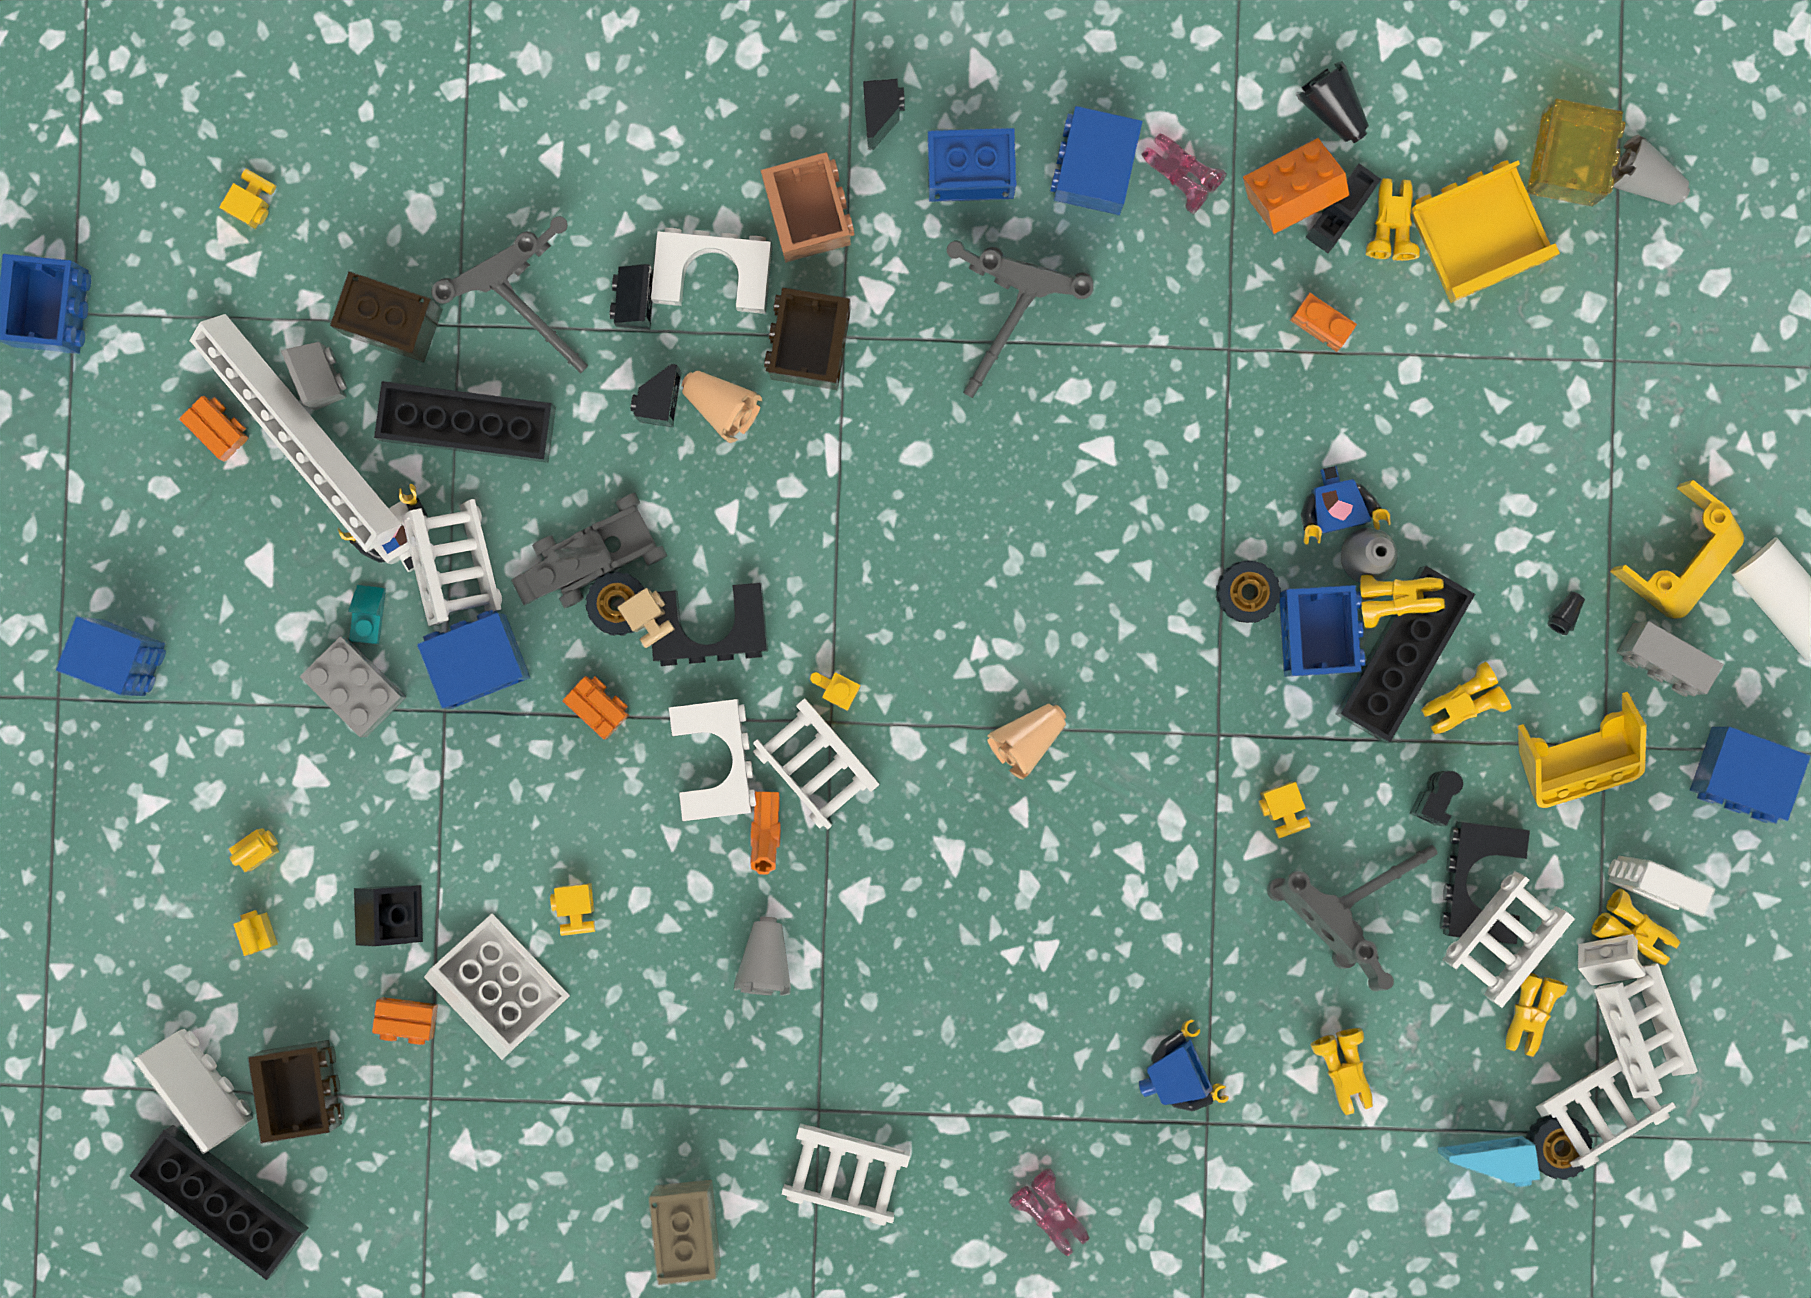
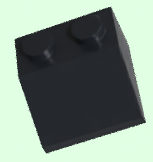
M897 79L863 81L868 150H874L900 120V111H905L904 87H898Z
M649 264L618 267V274H613L612 291H616V302H611L610 319H614L616 327L650 330L653 305L651 293L654 271Z
M670 364L640 386L637 395L633 394L630 410L640 423L673 428L682 375L678 365Z
M421 885L354 888L356 946L376 947L423 942Z

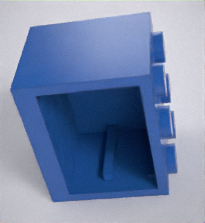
M1075 106L1074 113L1067 114L1062 137L1068 139L1067 142L1061 141L1056 164L1062 166L1061 170L1055 169L1050 192H1055L1054 201L1120 215L1126 198L1142 121Z
M1014 128L928 131L929 202L1014 199L1016 190ZM1007 193L1008 196L1004 197L1002 194Z
M3 254L0 274V342L16 348L80 354V347H83L85 343V332L82 328L83 319H86L88 315V304L85 300L86 291H89L91 287L89 270L71 260Z
M1356 585L1287 589L1281 591L1279 606L1284 677L1361 672V666H1365L1364 649H1360L1359 637H1363L1362 620H1358L1357 609H1361V594L1356 592Z
M493 610L486 611L477 615L478 620L471 623L465 620L450 626L451 631L447 633L436 631L423 636L424 642L417 644L442 709L456 708L531 678L505 614L497 613V611L493 612Z
M76 616L55 671L119 695L146 696V693H149L155 684L156 678L153 675L156 667L160 666L165 658L166 650L163 649L166 643L103 619Z
M1711 727L1689 791L1698 793L1697 799L1711 804L1717 803L1722 805L1725 803L1724 808L1727 810L1750 814L1751 812L1750 818L1764 823L1777 824L1778 820L1788 821L1811 756L1732 727Z

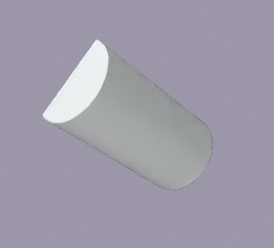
M1776 537L1731 575L1805 660H1810L1811 576Z

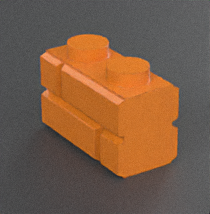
M1311 293L1305 297L1290 319L1291 322L1321 342H1327V346L1336 352L1342 348L1357 325Z
M203 395L179 420L219 460L225 462L248 440L247 435L244 433L247 428L236 417L230 419L224 413L227 408L216 397L210 399Z
M585 676L563 699V702L601 738L607 740L629 716L625 711L628 706L616 695L611 698L604 691L607 686L599 678L594 676L591 679L589 676Z
M380 997L376 1001L372 1033L380 1034L379 1039L397 1041V1037L408 1038V1043L424 1045L425 1040L430 1041L434 1037L438 1004Z

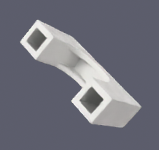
M665 228V232L657 231L651 300L656 304L682 306L684 277L689 264L702 254L719 253L731 259L738 268L737 311L766 314L772 252L771 242H767L766 238L762 236H749V240L738 239V235L731 233H722L721 237L710 236V233L707 231L699 230L693 231V234H682V230L677 228Z
M739 699L670 707L672 736L702 732L715 734L727 743L733 759L729 776L719 786L679 793L682 820L688 821L751 813L752 806L756 805L755 789L749 788L748 778H753L752 762L746 761L745 750H749L750 745L748 733H743L741 722L746 721L744 704L739 705Z
M1618 856L1617 860L1614 859L1608 869V875H1610L1608 882L1671 909L1679 910V908L1701 916L1705 915L1715 891L1710 886L1647 860Z

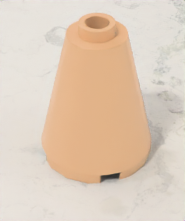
M701 371L688 373L682 381V393L719 435L729 443L738 440L734 437L738 432L742 434L747 432L760 411L761 407L756 404L757 400L762 401V397L754 391Z
M1046 704L992 731L987 736L989 737L987 740L988 744L1002 764L1007 762L1012 766L1009 771L1019 779H1024L1031 773L1066 726L1064 720L1066 715L1058 705Z

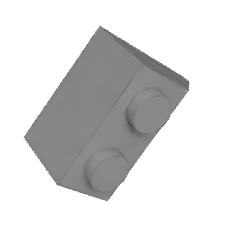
M316 342L281 351L302 404L313 410H318L346 398L344 390L347 389V385L342 374H337L333 364L336 363V358L330 347L326 348L322 343Z

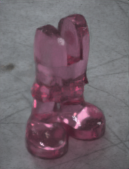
M1159 133L1154 141L1169 155L1166 160L1149 147L1141 155L1152 168L1164 175L1171 182L1172 186L1176 185L1187 197L1185 207L1193 215L1207 200L1209 192L1213 193L1221 185L1227 173L1220 168L1205 166L1196 160L1197 157L1185 152L1170 137ZM1189 172L1198 178L1204 187L1187 177Z
M1049 1168L1037 1175L1031 1183L1033 1190L1049 1206L1048 1209H1043L1028 1186L1021 1188L1013 1194L1009 1204L1015 1210L1025 1211L1037 1222L1036 1225L1046 1232L1056 1248L1068 1257L1074 1250L1068 1240L1062 1235L1063 1231L1069 1227L1073 1235L1082 1244H1085L1090 1238L1082 1223L1068 1209L1066 1201H1062L1055 1190L1056 1176Z

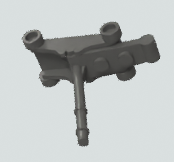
M554 217L550 223L551 227L539 238L532 232H522L516 237L514 244L454 279L443 278L433 285V298L437 302L444 304L450 302L454 297L469 291L479 290L488 292L491 289L510 303L546 339L545 341L549 342L568 361L567 363L571 364L580 374L588 367L579 357V354L575 353L556 334L557 332L553 331L514 292L508 281V277L513 273L519 276L530 266L527 260L534 253L540 257L551 247L547 241L556 233L560 234L566 231L568 223L564 217Z
M954 240L949 243L946 249L949 257L953 259L961 258L969 262V269L984 276L985 272L996 277L994 280L996 284L1008 290L1010 286L1019 290L1013 310L989 350H986L985 357L973 377H970V382L963 393L971 398L974 397L979 387L983 385L982 382L995 360H998V355L1023 313L1035 297L1043 298L1048 294L1060 293L1074 295L1078 299H1086L1093 292L1092 277L1086 272H1079L1073 276L1006 257L997 247H989L983 251L981 256H978L965 249L961 241Z
M636 493L629 494L615 502L620 511L619 513L575 533L556 544L552 535L534 543L532 547L536 555H543L545 560L511 580L523 605L530 604L542 596L561 589L563 596L559 600L565 609L584 599L580 588L594 582L599 577L605 576L604 574L611 573L642 556L647 566L666 558L668 555L663 546H656L636 507L640 504ZM611 536L619 538L621 542L620 549L614 553L609 552L605 545L606 539Z
M1433 845L1428 846L1422 851L1419 850L1415 855L1396 866L1393 865L1388 871L1340 898L1336 895L1321 893L1310 884L1308 875L1301 871L1289 874L1286 879L1276 878L1269 882L1267 894L1273 901L1284 900L1334 951L1332 959L1335 966L1346 969L1358 963L1368 977V986L1372 991L1388 990L1394 984L1393 976L1385 973L1378 961L1377 947L1371 941L1365 940L1362 928L1352 918L1350 908L1356 902L1393 880L1400 879L1402 875L1420 864H1425L1427 860L1436 856L1438 852Z

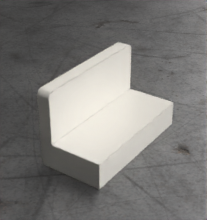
M1633 934L1578 944V969L1591 985L1645 977V969L1638 961V940Z

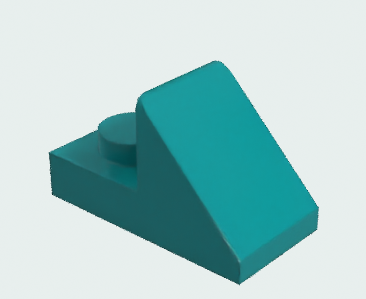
M356 586L348 612H352L349 641L379 644L386 588Z

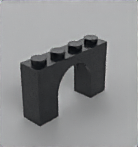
M762 583L732 585L735 610L733 628L723 640L707 645L696 643L685 634L680 620L678 591L658 592L665 603L662 607L665 614L656 619V622L660 626L669 620L675 630L652 644L653 661H660V665L663 667L678 665L677 660L689 659V664L706 663L705 657L717 656V661L734 660L735 654H745V659L761 658L762 652L768 651Z
M1456 821L1455 827H1452L1450 831V843L1453 844L1452 855H1448L1446 870L1450 872L1449 883H1445L1443 890V900H1447L1446 911L1442 912L1440 916V928L1443 929V934L1461 937L1482 912V909L1472 902L1467 892L1466 882L1471 867L1478 860L1491 855L1527 859L1530 830ZM1510 914V915H1512L1517 921H1520V916H1519V915ZM1498 919L1487 932L1498 942L1517 944L1518 936Z

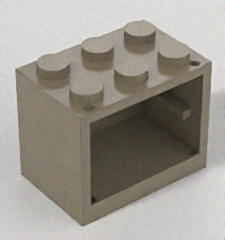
M712 1180L655 1185L649 1196L658 1285L716 1279L721 1262Z

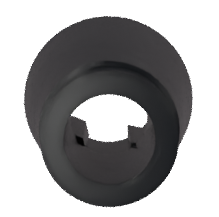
M1570 592L1548 616L1550 619L1547 623L1548 626L1561 635H1568L1569 631H1573L1585 599L1576 592Z

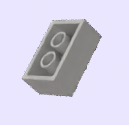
M1649 621L1633 623L1616 652L1623 656L1622 661L1634 668L1640 666L1648 671L1647 676L1660 683L1663 680L1673 685L1671 688L1673 691L1685 697L1688 694L1694 697L1707 694L1724 665Z
M340 636L300 676L359 737H367L407 698L347 637Z

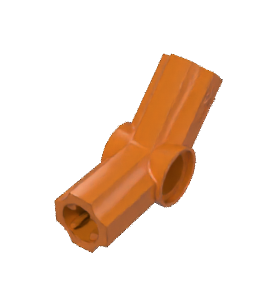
M755 791L756 805L754 806V821L751 823L752 851L750 862L751 869L755 870L758 874L766 875L775 870L777 848H780L781 823L778 822L780 797L779 792Z

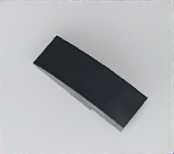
M1358 163L1347 178L1349 196L1328 206L1305 238L1326 253H1329L1382 179Z

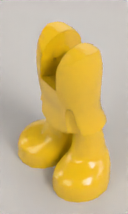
M1382 178L1378 192V216L1375 221L1377 225L1374 241H1371L1366 246L1367 256L1376 259H1388L1391 256L1390 229H1396L1392 259L1404 261L1419 258V246L1410 242V227L1412 226L1410 213L1413 199L1411 180H1402L1398 197L1392 196V179Z
M1361 575L1360 587L1363 600L1393 595L1392 601H1362L1365 628L1376 627L1379 619L1387 615L1397 614L1401 616L1406 613H1427L1445 608L1443 598L1424 599V592L1443 589V579L1421 578L1408 581L1395 579L1394 581L1385 582L1377 581L1372 575Z
M1486 661L1477 667L1475 676L1463 685L1458 684L1454 690L1431 700L1421 709L1424 716L1427 717L1446 708L1449 716L1431 726L1434 734L1446 732L1469 718L1477 717L1478 713L1485 710L1496 709L1500 712H1506L1512 708L1505 692L1500 686L1489 690L1474 701L1471 699V695L1498 684L1492 668Z
M1616 890L1607 902V910L1629 921L1632 925L1628 928L1617 918L1605 912L1597 917L1592 925L1591 933L1599 938L1621 937L1633 934L1638 940V951L1655 963L1666 965L1670 958L1661 950L1654 948V943L1659 938L1663 943L1677 949L1681 943L1680 940L1672 932L1653 922L1647 914L1640 913L1632 905L1630 895L1625 890Z
M1530 973L1520 985V998L1518 1004H1515V1014L1506 1035L1505 1048L1516 1051L1522 1032L1525 1031L1529 1034L1524 1053L1534 1057L1540 1048L1546 1023L1551 1017L1550 1012L1556 1000L1565 995L1568 985L1552 978H1542L1537 974ZM1541 986L1540 1001L1538 1007H1535L1533 1002Z
M1362 1028L1346 1029L1336 1033L1346 1063L1341 1064L1337 1042L1333 1035H1326L1311 1043L1312 1051L1316 1055L1323 1056L1329 1069L1327 1074L1333 1081L1337 1100L1344 1114L1350 1115L1354 1113L1350 1095L1356 1093L1359 1094L1358 1096L1364 1109L1372 1108V1093L1364 1074L1363 1061H1360L1358 1054V1045L1364 1040Z

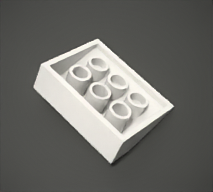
M493 914L468 934L424 976L501 1060L570 996Z
M182 1029L133 1060L203 1153L228 1139L253 1118L250 1115L251 1109L248 1104L242 1099L239 1100L232 1092L234 1090L232 1083L226 1077H221L215 1069L217 1065L213 1058L208 1054L204 1055L198 1047L200 1043L197 1037L191 1031L187 1032L185 1029Z

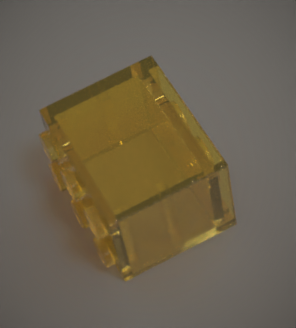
M1555 98L1542 111L1527 193L1592 207L1603 200L1607 194H1611L1615 178L1611 177L1612 168L1617 165L1620 156V149H1616L1618 138H1622L1625 130V121H1622L1623 111Z

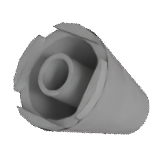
M1640 135L1633 136L1624 144L1623 148L1627 150L1622 157L1616 155L1607 175L1609 185L1622 191L1670 205H1676L1678 202L1682 203L1690 192V188H1688L1689 181L1646 138Z
M1375 528L1356 530L1348 536L1342 545V567L1347 575L1356 582L1361 583V575H1372L1377 581H1383L1390 576L1397 563L1396 545L1392 538L1382 530H1376Z
M760 917V921L753 923L734 982L735 991L741 989L743 993L772 995L774 991H780V996L790 995L791 984L782 924L777 923V918Z

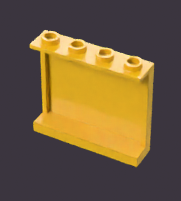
M1505 160L1493 166V172L1484 175L1480 171L1466 178L1468 182L1461 186L1453 183L1442 188V194L1432 198L1431 194H1427L1415 200L1416 205L1411 209L1410 214L1450 303L1549 261L1560 254L1556 243L1550 245L1516 167L1520 165L1519 160L1511 164L1508 160Z

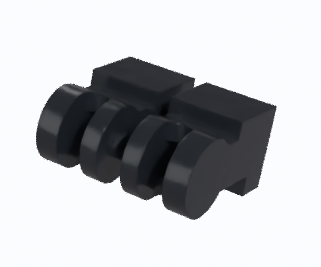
M1439 771L1431 774L1427 782V791L1419 793L1410 814L1435 826H1447L1451 815L1445 812L1453 795L1460 793L1463 788V779L1455 771Z

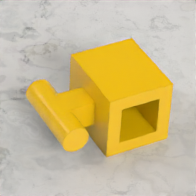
M245 169L242 172L241 179L249 183L246 190L233 183L219 208L256 229L258 224L264 223L269 213V210H267L269 204L259 198V195L262 191L272 195L276 190V185Z
M817 672L810 676L812 683L826 690L822 698L847 711L861 685L836 672L832 679Z
M1291 781L1260 793L1262 800L1258 802L1264 817L1269 816V819L1273 821L1283 818L1285 825L1275 828L1278 839L1311 827L1307 816L1298 820L1295 817L1294 813L1306 809L1296 782Z
M264 828L256 829L229 848L232 854L229 858L235 866L240 865L244 872H249L279 852L276 847L278 842L269 830L265 831Z
M592 883L554 888L555 894L550 895L552 911H557V917L570 916L571 922L569 924H560L561 936L595 932V921L583 922V914L595 911Z
M257 910L240 915L242 921L233 924L244 956L278 945L267 912L258 915Z

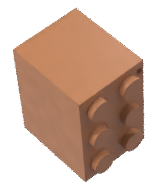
M827 152L761 170L785 262L851 245L850 237L855 236L850 214L844 215L843 210L847 209L842 186L836 187V182L840 181L835 159L829 160Z

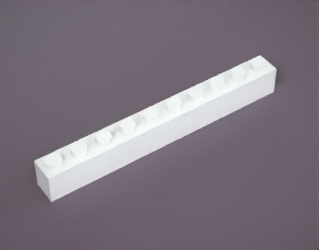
M223 314L200 322L189 341L365 552L390 542L402 524L227 315Z

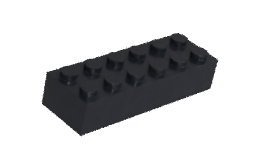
M382 381L374 438L382 442L549 463L556 407L552 403Z
M1428 566L1419 567L1412 580L1421 578L1443 579V589L1424 592V599L1443 598L1445 608L1427 613H1406L1401 616L1393 614L1366 659L1365 666H1362L1361 672L1358 673L1335 715L1384 743L1392 741L1475 596V593Z
M174 1125L163 1130L129 1175V1177L266 1281L275 1274L309 1229V1227L209 1151L203 1153L193 1139Z

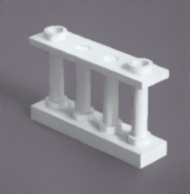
M475 499L461 504V512L426 518V516H423L421 508L411 510L402 515L428 627L448 621L449 612L483 605L485 612L501 610L502 596L495 585L480 523L482 515L480 508L476 506ZM464 523L468 539L435 546L430 543L427 533L429 529ZM471 550L474 567L440 573L436 570L434 562L436 557ZM474 578L478 579L480 595L450 601L443 599L441 590L443 584Z
M804 698L796 705L800 710L796 714L797 717L765 745L757 739L753 743L756 746L753 752L763 764L769 761L813 812L809 815L812 821L819 828L825 826L828 830L832 826L831 822L827 819L858 791H864L868 788L872 792L880 784L807 699ZM812 724L818 731L815 735L816 738L782 767L772 753L804 725L808 727ZM830 745L837 753L834 756L835 760L805 786L800 788L790 775L822 747L827 748ZM849 766L855 773V776L852 778L853 782L819 810L809 796L840 769L843 768L845 770Z
M1516 871L1502 881L1500 890L1460 939L1448 947L1446 956L1442 959L1455 969L1463 964L1488 985L1484 995L1501 1008L1575 919L1568 912L1557 906L1553 910L1546 908L1524 889L1529 879ZM1515 897L1542 918V923L1535 932H1530L1506 911V908ZM1497 919L1524 941V945L1517 954L1513 955L1487 933ZM1479 941L1506 963V967L1499 976L1495 977L1469 955Z
M1658 963L1643 966L1645 977H1639L1636 981L1625 987L1623 983H1616L1594 989L1633 1098L1652 1097L1662 1093L1663 1091L1658 1080L1669 1073H1672V1076L1698 1072ZM1642 992L1647 1007L1634 1014L1628 998ZM1652 1019L1657 1034L1644 1041L1638 1025ZM1662 1046L1667 1061L1654 1068L1648 1052Z
M1619 1057L1539 1104L1536 1106V1109L1541 1117L1551 1114L1553 1118H1557L1580 1155L1571 1161L1570 1164L1572 1167L1582 1165L1586 1169L1599 1161L1597 1157L1599 1154L1652 1122L1658 1125L1670 1118L1668 1112L1676 1108L1674 1103L1660 1106L1654 1096L1642 1097L1651 1113L1637 1121L1613 1083L1615 1081L1614 1075L1621 1071L1625 1075ZM1596 1086L1604 1089L1627 1128L1615 1135L1612 1134L1590 1098L1591 1093L1589 1090ZM1573 1100L1581 1104L1604 1141L1591 1150L1566 1112L1568 1110L1566 1104Z
M800 1123L796 1139L801 1140L803 1148L793 1186L784 1184L782 1195H786V1199L794 1203L803 1204L805 1200L870 1217L869 1221L874 1224L883 1226L886 1225V1222L893 1224L894 1213L887 1211L896 1172L900 1170L901 1166H908L910 1152ZM818 1144L829 1147L828 1151L831 1152L820 1193L804 1189L814 1148L818 1147ZM846 1152L857 1154L856 1158L858 1159L848 1200L831 1196L841 1157ZM873 1159L884 1161V1166H886L876 1208L859 1204L869 1163L873 1162Z

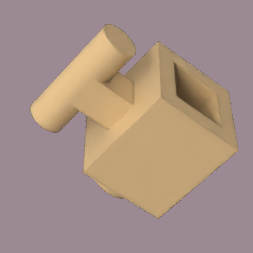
M647 588L618 606L621 614L634 632H638L644 627L649 632L640 638L645 648L675 630L669 620L660 626L658 625L656 619L665 614L662 609L665 603L657 591L652 593Z

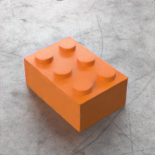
M1319 138L1243 176L1248 200L1273 234L1349 196L1344 170Z

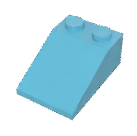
M1523 1136L1438 1147V1153L1450 1163L1514 1183L1517 1187L1532 1185V1180H1540L1535 1144Z

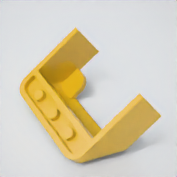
M1694 480L1679 484L1677 489L1704 510L1702 514L1703 525L1713 534L1682 573L1677 577L1670 571H1658L1646 581L1627 565L1613 567L1610 571L1652 606L1671 619L1685 617L1744 542L1743 531L1730 509Z
M1628 691L1622 693V711L1606 715L1600 724V732L1548 748L1544 739L1530 738L1524 724L1518 725L1520 758L1532 795L1537 805L1541 808L1552 807L1634 781L1645 772L1646 724Z

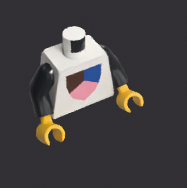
M410 484L412 492L410 495L403 494L402 489L399 488V498L401 501L389 508L402 524L390 542L365 552L350 532L344 533L338 528L341 538L349 540L362 555L378 563L387 562L394 564L401 560L407 572L415 570L402 515L411 510L422 508L423 516L428 518V514L419 498H416V487Z

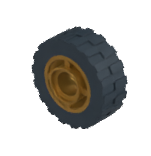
M1241 561L1232 564L1220 575L1219 583L1216 585V599L1220 604L1219 607L1229 618L1238 622H1260V620L1268 618L1269 614L1276 610L1277 603L1280 602L1281 587H1279L1278 577L1274 575V571L1271 568L1256 561ZM1248 583L1255 589V594L1250 600H1246L1241 593L1243 586Z
M621 572L604 574L605 576L597 578L596 582L593 585L591 584L590 591L586 594L587 604L585 606L588 617L599 630L609 635L624 636L627 633H633L634 631L621 612L611 610L610 603L615 597H622L626 602L645 588L639 580L630 574H623Z
M1551 1114L1538 1118L1537 1122L1530 1126L1526 1139L1535 1144L1539 1171L1553 1179L1567 1180L1569 1177L1574 1178L1578 1176V1173L1585 1170L1582 1165L1572 1167L1570 1162L1580 1155L1557 1118H1553ZM1570 1117L1586 1145L1591 1150L1593 1140L1588 1134L1590 1132L1582 1126V1123ZM1559 1140H1563L1564 1146L1562 1150L1555 1153V1144Z

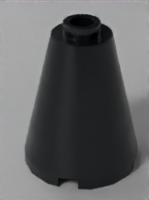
M1343 61L1334 64L1336 69L1331 73L1327 68L1301 87L1304 92H1297L1296 96L1298 100L1343 141L1348 142L1351 140L1352 143H1356L1367 135L1365 130L1369 127L1348 69Z

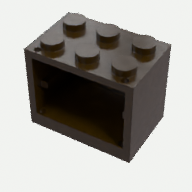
M349 271L330 326L344 336L425 362L443 309L430 298Z
M782 287L781 295L776 294L773 311L775 316H777V322H771L769 340L773 346L772 351L766 352L764 368L769 373L771 380L838 390L851 313L850 298Z
M329 1040L261 1050L248 1057L261 1143L330 1133L342 1124L341 1120H344V1107L342 1103H338L337 1092L340 1091V1080L337 1074L334 1075L333 1063L336 1062V1053L334 1047L330 1046Z

